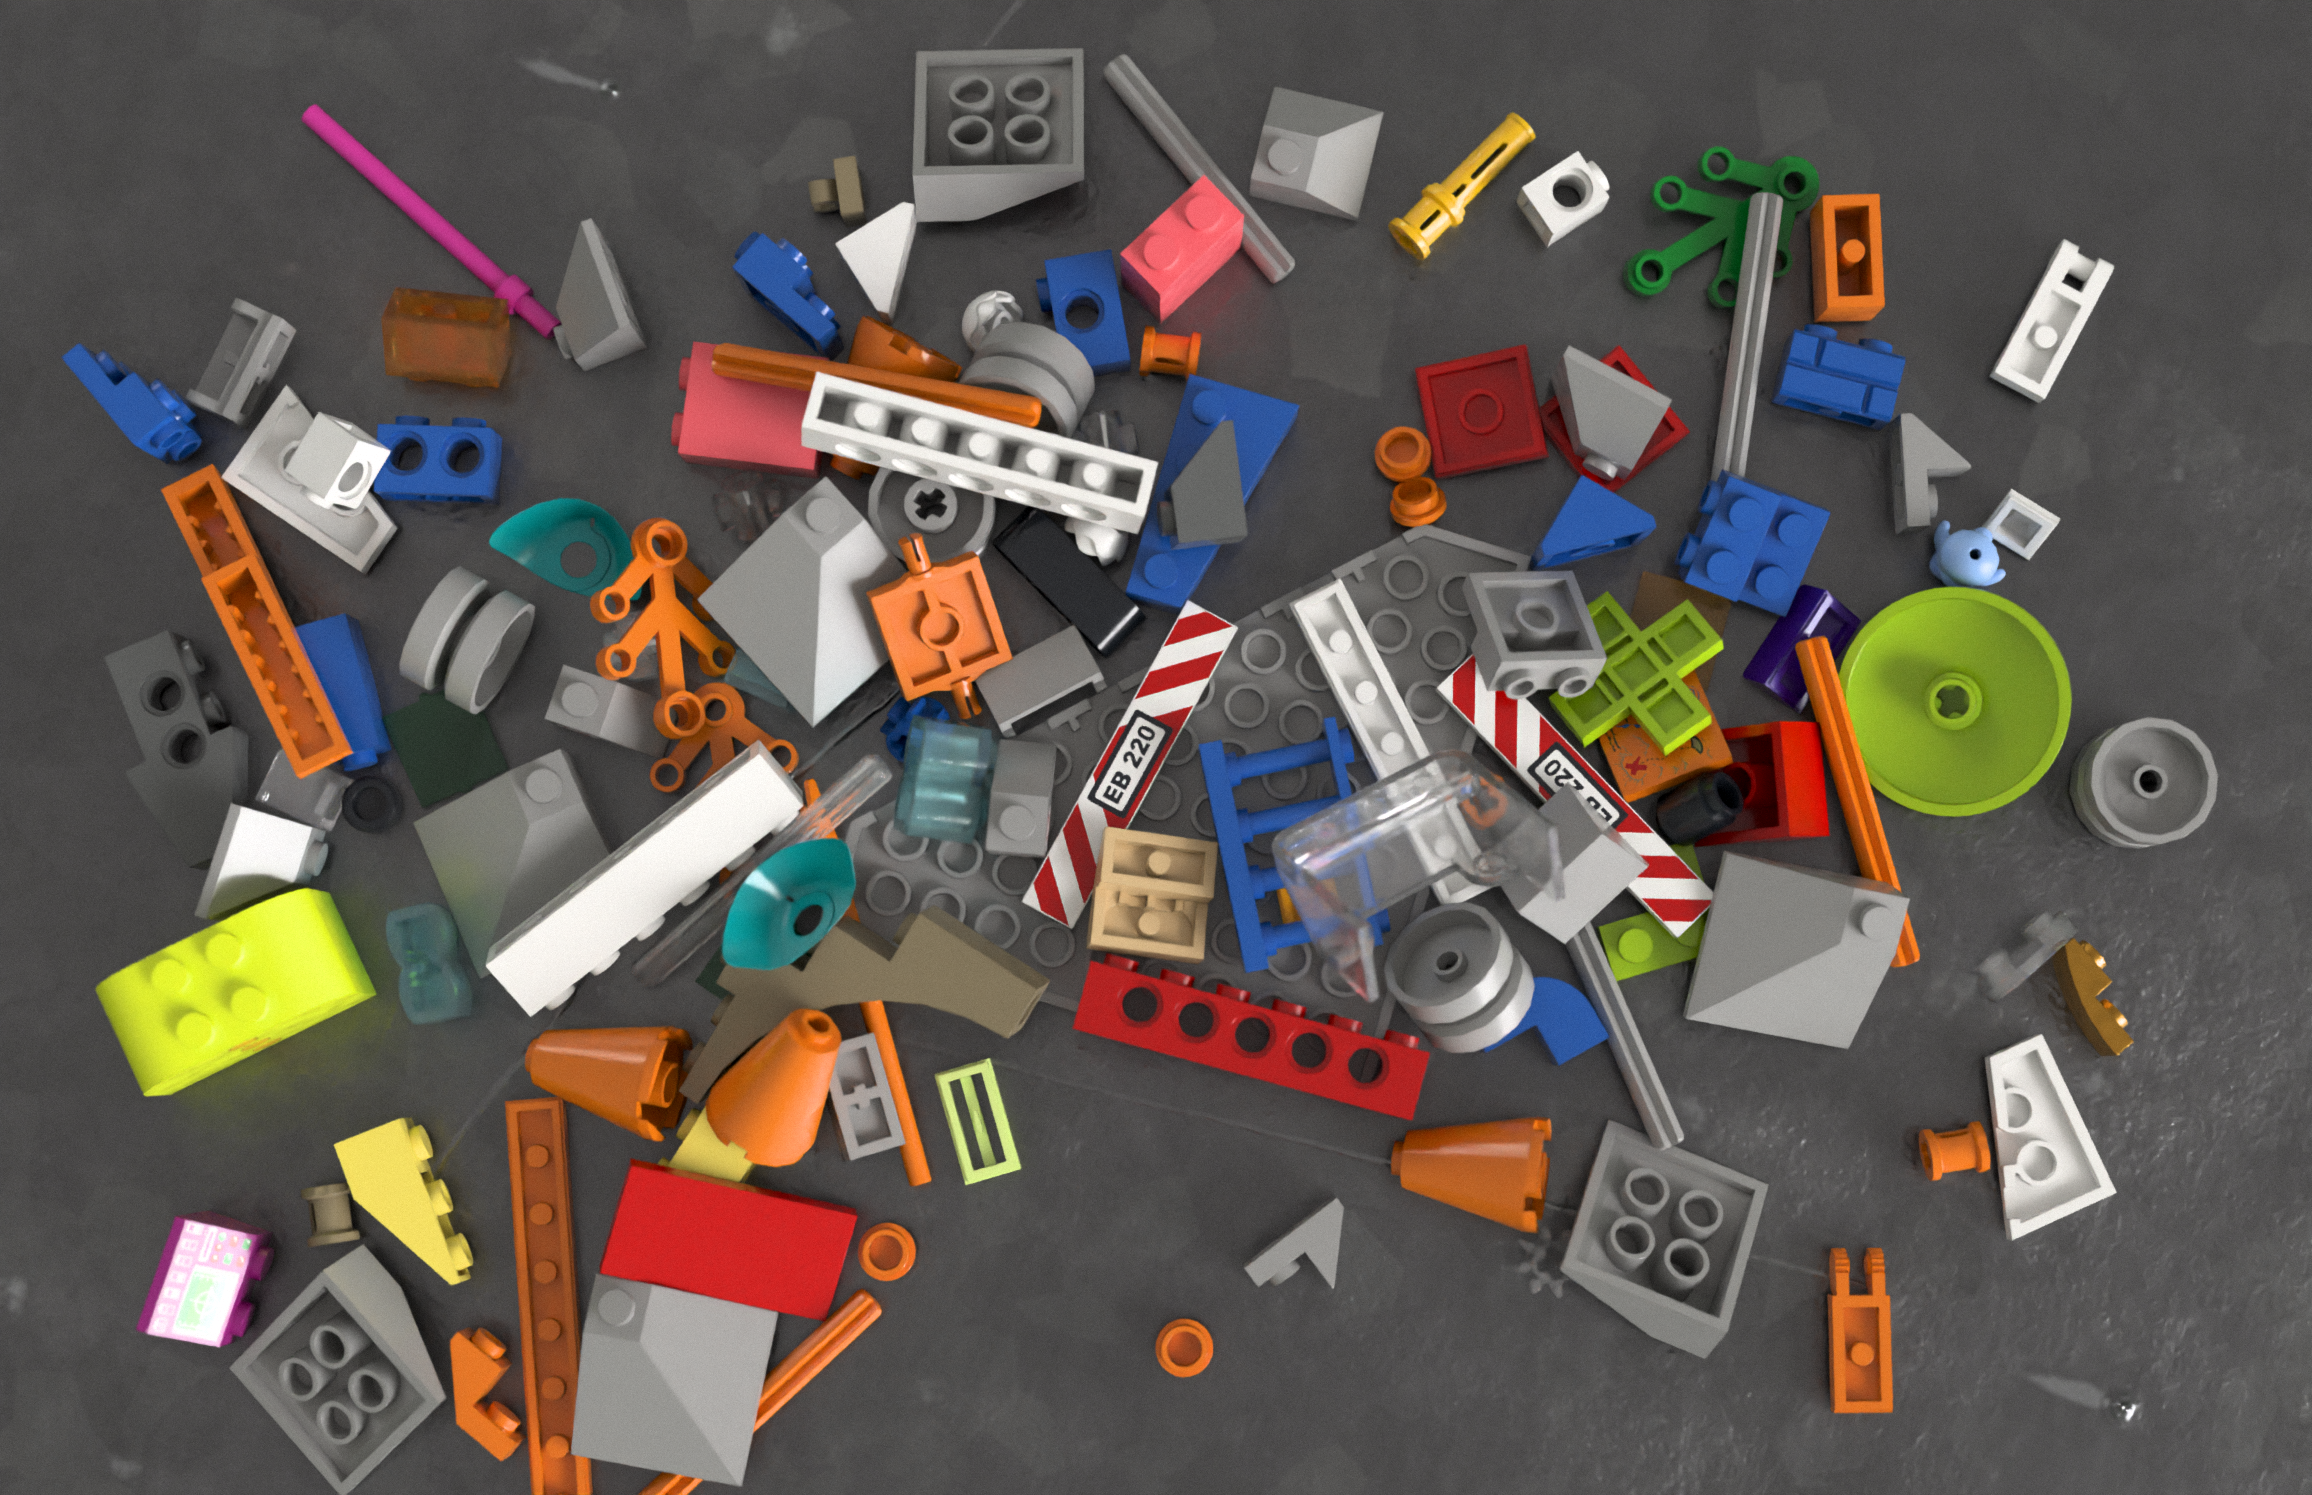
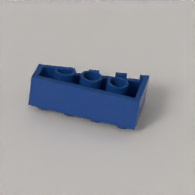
M1189 374L1126 588V595L1134 603L1179 616L1187 600L1190 601L1222 545L1171 550L1170 536L1162 537L1160 535L1157 520V502L1165 501L1164 492L1210 433L1221 421L1233 420L1245 506L1259 480L1270 465L1280 444L1297 419L1300 405Z

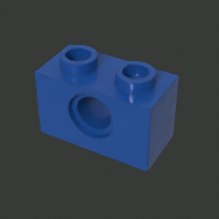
M1108 249L1044 260L1047 277L1036 279L1041 313L1053 311L1056 333L1066 337L1084 354L1093 370L1094 377L1131 371V359L1112 250ZM1079 305L1090 306L1098 314L1096 322L1085 329L1073 327L1066 319L1070 310Z

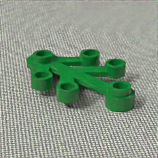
M1716 146L1705 151L1697 163L1698 172L1705 181L1718 183L1728 179L1761 189L1757 193L1767 192L1782 196L1783 208L1776 253L1782 259V266L1778 272L1773 271L1772 279L1786 275L1793 264V257L1788 249L1796 212L1806 209L1816 199L1820 185L1817 171L1810 162L1797 156L1780 158L1768 167L1736 159L1725 147ZM1710 155H1717L1723 159L1725 169L1721 175L1714 174L1709 170L1707 162ZM1787 174H1793L1799 178L1801 188L1797 194L1789 193L1785 189L1784 179ZM1666 176L1655 182L1650 191V200L1656 209L1662 212H1671L1678 209L1713 218V220L1661 252L1646 249L1631 256L1623 269V279L1627 288L1638 296L1647 297L1657 294L1668 286L1673 270L1725 239L1717 276L1710 282L1707 293L1711 303L1718 308L1726 309L1735 306L1752 196L1744 201H1739L1688 188L1683 180L1676 176ZM1663 184H1670L1677 190L1678 197L1674 204L1665 203L1661 199L1660 189ZM1647 261L1653 262L1659 269V276L1655 282H1649L1642 276L1641 268ZM1723 280L1729 281L1734 286L1735 295L1731 301L1723 300L1718 294V285Z

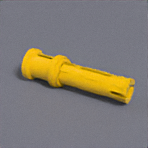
M1511 112L1505 118L1506 120L1474 149L1441 184L1433 183L1432 185H1427L1421 192L1422 199L1402 219L1394 218L1388 224L1389 231L1408 253L1419 260H1424L1430 254L1429 246L1449 226L1457 227L1463 221V216L1465 215L1464 207L1528 143L1536 138L1533 129L1522 117ZM1498 149V153L1471 178V175ZM1458 189V193L1454 196L1453 193ZM1431 216V219L1420 229V226Z

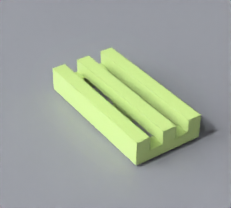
M984 1059L934 1074L965 1185L1021 1169L991 1059ZM982 1073L1006 1158L1005 1162L996 1164L971 1076ZM957 1079L961 1081L985 1166L974 1170L950 1081Z

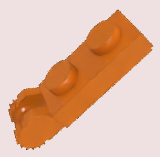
M1832 1248L1830 1252L1829 1282L1832 1294H1828L1830 1410L1834 1413H1893L1890 1295L1886 1294L1885 1259L1881 1248H1868L1865 1252L1864 1271L1868 1294H1849L1850 1261L1846 1249Z

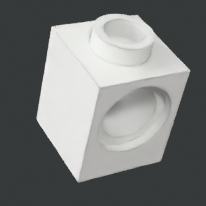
M1577 151L1523 186L1516 203L1546 247H1548L1603 211L1610 198L1606 192L1609 189V184L1599 166L1594 161L1586 163ZM1563 185L1574 188L1580 195L1581 204L1575 207L1560 205L1553 196V189Z
M318 412L284 471L303 484L300 493L313 503L330 509L333 503L357 509L391 450L352 422Z

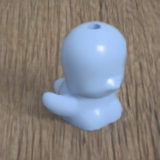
M1943 520L1938 524L1934 533L1936 551L1929 564V568L1936 578L1941 580L1947 587L1987 586L2003 579L2006 572L2004 569H1997L1999 556L1995 545L1992 543V533L1985 527H1979L1974 530L1961 529L1949 535V522Z

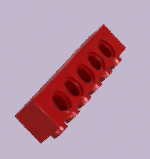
M1105 954L1103 964L1094 961L1090 962L1072 1029L1403 1119L1413 1120L1430 1052L1417 1049L1420 1038L1388 1029L1385 1031L1383 1040L1361 1034L1362 1022L1333 1014L1329 1015L1326 1025L1305 1019L1307 1007L1277 999L1273 1000L1271 1009L1249 1004L1251 992L1222 984H1217L1215 994L1193 988L1195 977L1163 968L1161 969L1159 979L1137 973L1139 962L1112 954ZM1145 988L1155 995L1157 1009L1149 1020L1136 1022L1126 1016L1123 1010V1000L1132 989ZM1201 1003L1211 1011L1213 1024L1210 1031L1204 1036L1191 1037L1182 1031L1179 1025V1014L1186 1005ZM1244 1019H1259L1268 1029V1042L1264 1048L1257 1052L1244 1051L1236 1042V1028ZM1304 1033H1312L1318 1036L1324 1045L1322 1060L1316 1066L1310 1068L1300 1066L1292 1056L1293 1042ZM1362 1048L1372 1050L1380 1060L1378 1075L1372 1081L1366 1083L1356 1081L1348 1069L1351 1055Z

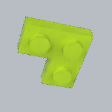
M1678 844L1670 845L1669 847L1704 882L1693 845L1687 847ZM1710 907L1675 939L1649 912L1596 927L1601 947L1616 981L1697 958Z

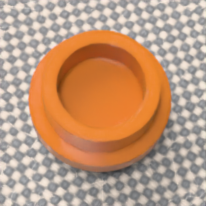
M1404 426L1395 427L1382 435L1376 444L1374 454L1379 471L1386 478L1395 482H1409L1422 476L1428 469L1432 456L1427 438L1420 431Z
M1419 477L1413 481L1399 483L1393 490V499L1390 502V511L1394 521L1400 525L1412 528L1425 524L1431 525L1445 512L1447 507L1445 493L1437 487L1434 480L1427 477Z
M886 1222L871 1227L862 1236L858 1246V1258L862 1268L868 1275L881 1281H892L905 1275L912 1267L916 1257V1246L913 1237L904 1227L895 1223Z
M1189 1318L1173 1320L1166 1324L1158 1334L1155 1346L1156 1356L1160 1365L1172 1375L1178 1377L1197 1375L1207 1367L1212 1358L1213 1342L1211 1335L1196 1320Z

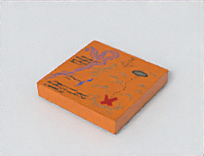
M1695 670L1681 680L1711 714L1712 724L1665 756L1632 715L1598 738L1620 794L1627 803L1733 763L1730 750Z

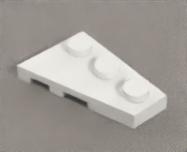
M286 385L221 478L366 575L398 528L369 490L357 509L333 503L332 507L327 509L313 503L300 493L303 484L284 470L313 423L314 417L295 392Z
M2035 1034L1985 1057L2006 1239L2014 1240L2117 1193L2043 1035Z

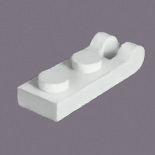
M2065 239L2061 241L2053 253L2042 279L1989 376L2038 403L2046 398L2114 269V265L2101 258L2094 262L2079 254V246ZM2067 273L2083 281L2080 291L2062 283Z

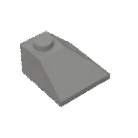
M1274 87L1250 179L1249 196L1358 221L1383 112Z
M592 218L580 222L556 305L562 325L554 327L553 330L564 358L574 357L579 366L584 371L647 349V345L610 244Z
M1569 345L1552 374L1551 381L1574 454L1585 459L1582 465L1591 473L1606 480H1613L1615 475L1625 480L1633 470L1672 399Z
M231 803L195 916L223 921L266 900L308 886L312 875L318 876L327 858L328 844L323 842L326 831Z

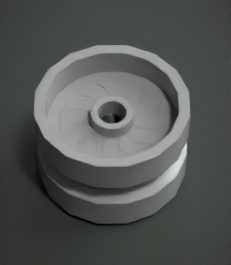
M1025 322L1000 324L986 333L975 351L969 367L966 368L958 383L1037 397L1041 401V417L1038 426L1034 429L1071 439L1095 391L1093 370L1084 354L1066 337L1044 326Z
M880 467L869 489L868 516L873 530L903 567L909 571L898 541L906 536L911 542L909 534L913 533L922 534V540L930 563L944 562L972 550L980 559L986 554L996 533L997 506L994 496ZM934 504L942 506L945 513L940 518L931 514L926 520L924 519V512L927 507Z
M458 566L441 580L416 618L402 651L399 663L400 675L429 691L444 683L445 699L476 715L485 709L497 695L518 661L535 618V606L507 590L490 598V582Z
M2146 717L2101 731L2085 744L2071 768L2069 793L2076 815L2094 836L2113 846L2140 849L2184 838L2206 820L2216 801L2218 773L2211 751L2194 731L2173 720ZM2140 784L2147 786L2146 791L2141 788Z
M1468 902L1443 904L1418 916L1401 931L1389 948L1384 967L1388 989L1407 1011L1422 1034L1434 1047L1450 1053L1475 1052L1501 1040L1517 1027L1529 1009L1535 987L1530 966L1510 942V938L1499 922L1486 908Z

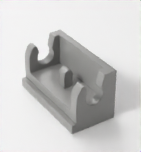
M235 298L231 306L234 314L196 390L189 389L185 399L192 405L247 430L297 330L283 318L239 298Z
M1075 624L1013 656L1012 660L986 670L975 680L1006 740L1016 736L1011 723L1091 682L1097 693L1107 688L1103 675Z
M874 1032L842 1041L826 1097V1105L843 1162L906 1144Z

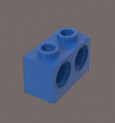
M397 416L395 424H378L377 441L391 450L374 479V492L387 501L499 504L502 437L492 428L486 427L487 421L477 418H453L452 426H430V419L425 417ZM412 445H420L423 450L420 464L412 470L402 471L399 467V457L403 450ZM468 447L478 448L480 458L476 467L469 472H457L455 460L459 452Z

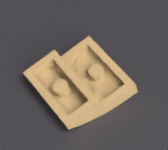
M1106 826L1103 829L1094 879L1086 949L1199 964L1204 959L1208 903L1214 898L1218 842Z

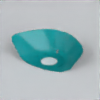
M558 498L538 503L512 516L500 525L489 539L492 548L514 559L547 582L569 592L592 597L595 592L612 586L634 558L629 537L617 520L600 506L581 499ZM594 518V526L591 527L590 521ZM576 542L590 545L595 551L597 558L593 571L587 576L580 578L568 575L561 564V556L565 548ZM642 586L629 600H638L641 597ZM607 595L605 597V599H612L610 596Z
M837 838L803 841L781 849L761 863L746 878L737 891L728 912L722 942V955L725 962L733 967L771 970L792 963L823 938L850 906L855 890L856 880L848 845ZM786 896H790L793 899V902L787 900ZM812 905L821 906L823 918L818 927L808 935H796L794 923L799 914Z

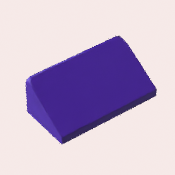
M1806 584L1801 585L1796 592L1786 617H1779L1743 672V677L1795 713L1801 714L1810 698L1795 650L1796 644L1811 637L1825 636L1828 639L1835 662L1861 620L1827 590Z

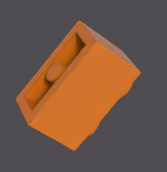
M1880 194L1822 195L1810 211L1814 322L1871 321L1885 306Z

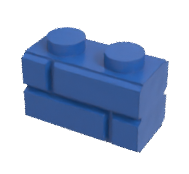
M1807 324L1804 326L1803 331L1794 329L1784 344L1771 403L1877 430L1884 428L1890 422L1898 394L1897 390L1901 382L1906 357L1892 354L1893 346L1881 340L1862 338L1859 339L1857 345L1837 340L1838 332L1829 327Z

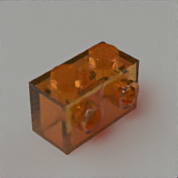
M395 287L381 317L386 375L407 377L414 381L436 380L463 383L466 386L475 388L485 386L499 387L511 357L508 299Z

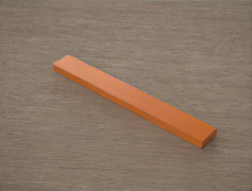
M560 1097L505 1101L532 1495H593L591 1458L571 1454L582 1346V1325L566 1100Z

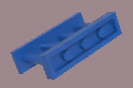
M1335 716L1325 718L1321 723L1324 739L1238 757H1236L1235 751L1224 753L1221 740L1198 745L1245 974L1268 969L1267 957L1277 955V949L1361 931H1365L1368 948L1383 945L1381 933L1391 931L1384 897L1378 899L1373 897L1345 764L1355 762L1351 737L1348 728L1338 730ZM1329 761L1336 795L1248 813L1247 808L1236 810L1231 787L1242 785L1241 779ZM1341 818L1348 852L1261 870L1258 864L1247 865L1243 844L1253 842L1254 835ZM1353 874L1360 908L1271 926L1270 921L1259 922L1255 900L1265 898V892Z

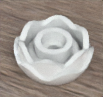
M992 290L979 295L968 305L962 320V333L968 347L975 353L986 333L1000 324L1022 322L1024 317L1023 311L1015 303L1014 296L1007 292Z
M1070 516L1065 521L1064 529L1076 535V543L1080 551L1087 555L1098 556L1102 566L1109 565L1115 559L1119 562L1123 558L1128 546L1129 532Z

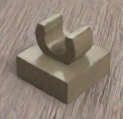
M850 156L833 159L835 179H821L808 182L811 205L814 206V212L825 213L840 209L846 228L868 224L861 174L856 157Z

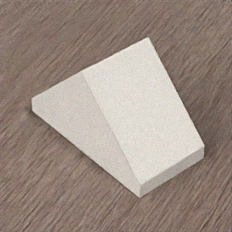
M907 202L900 203L835 243L841 259L880 321L893 325L917 225L915 205Z

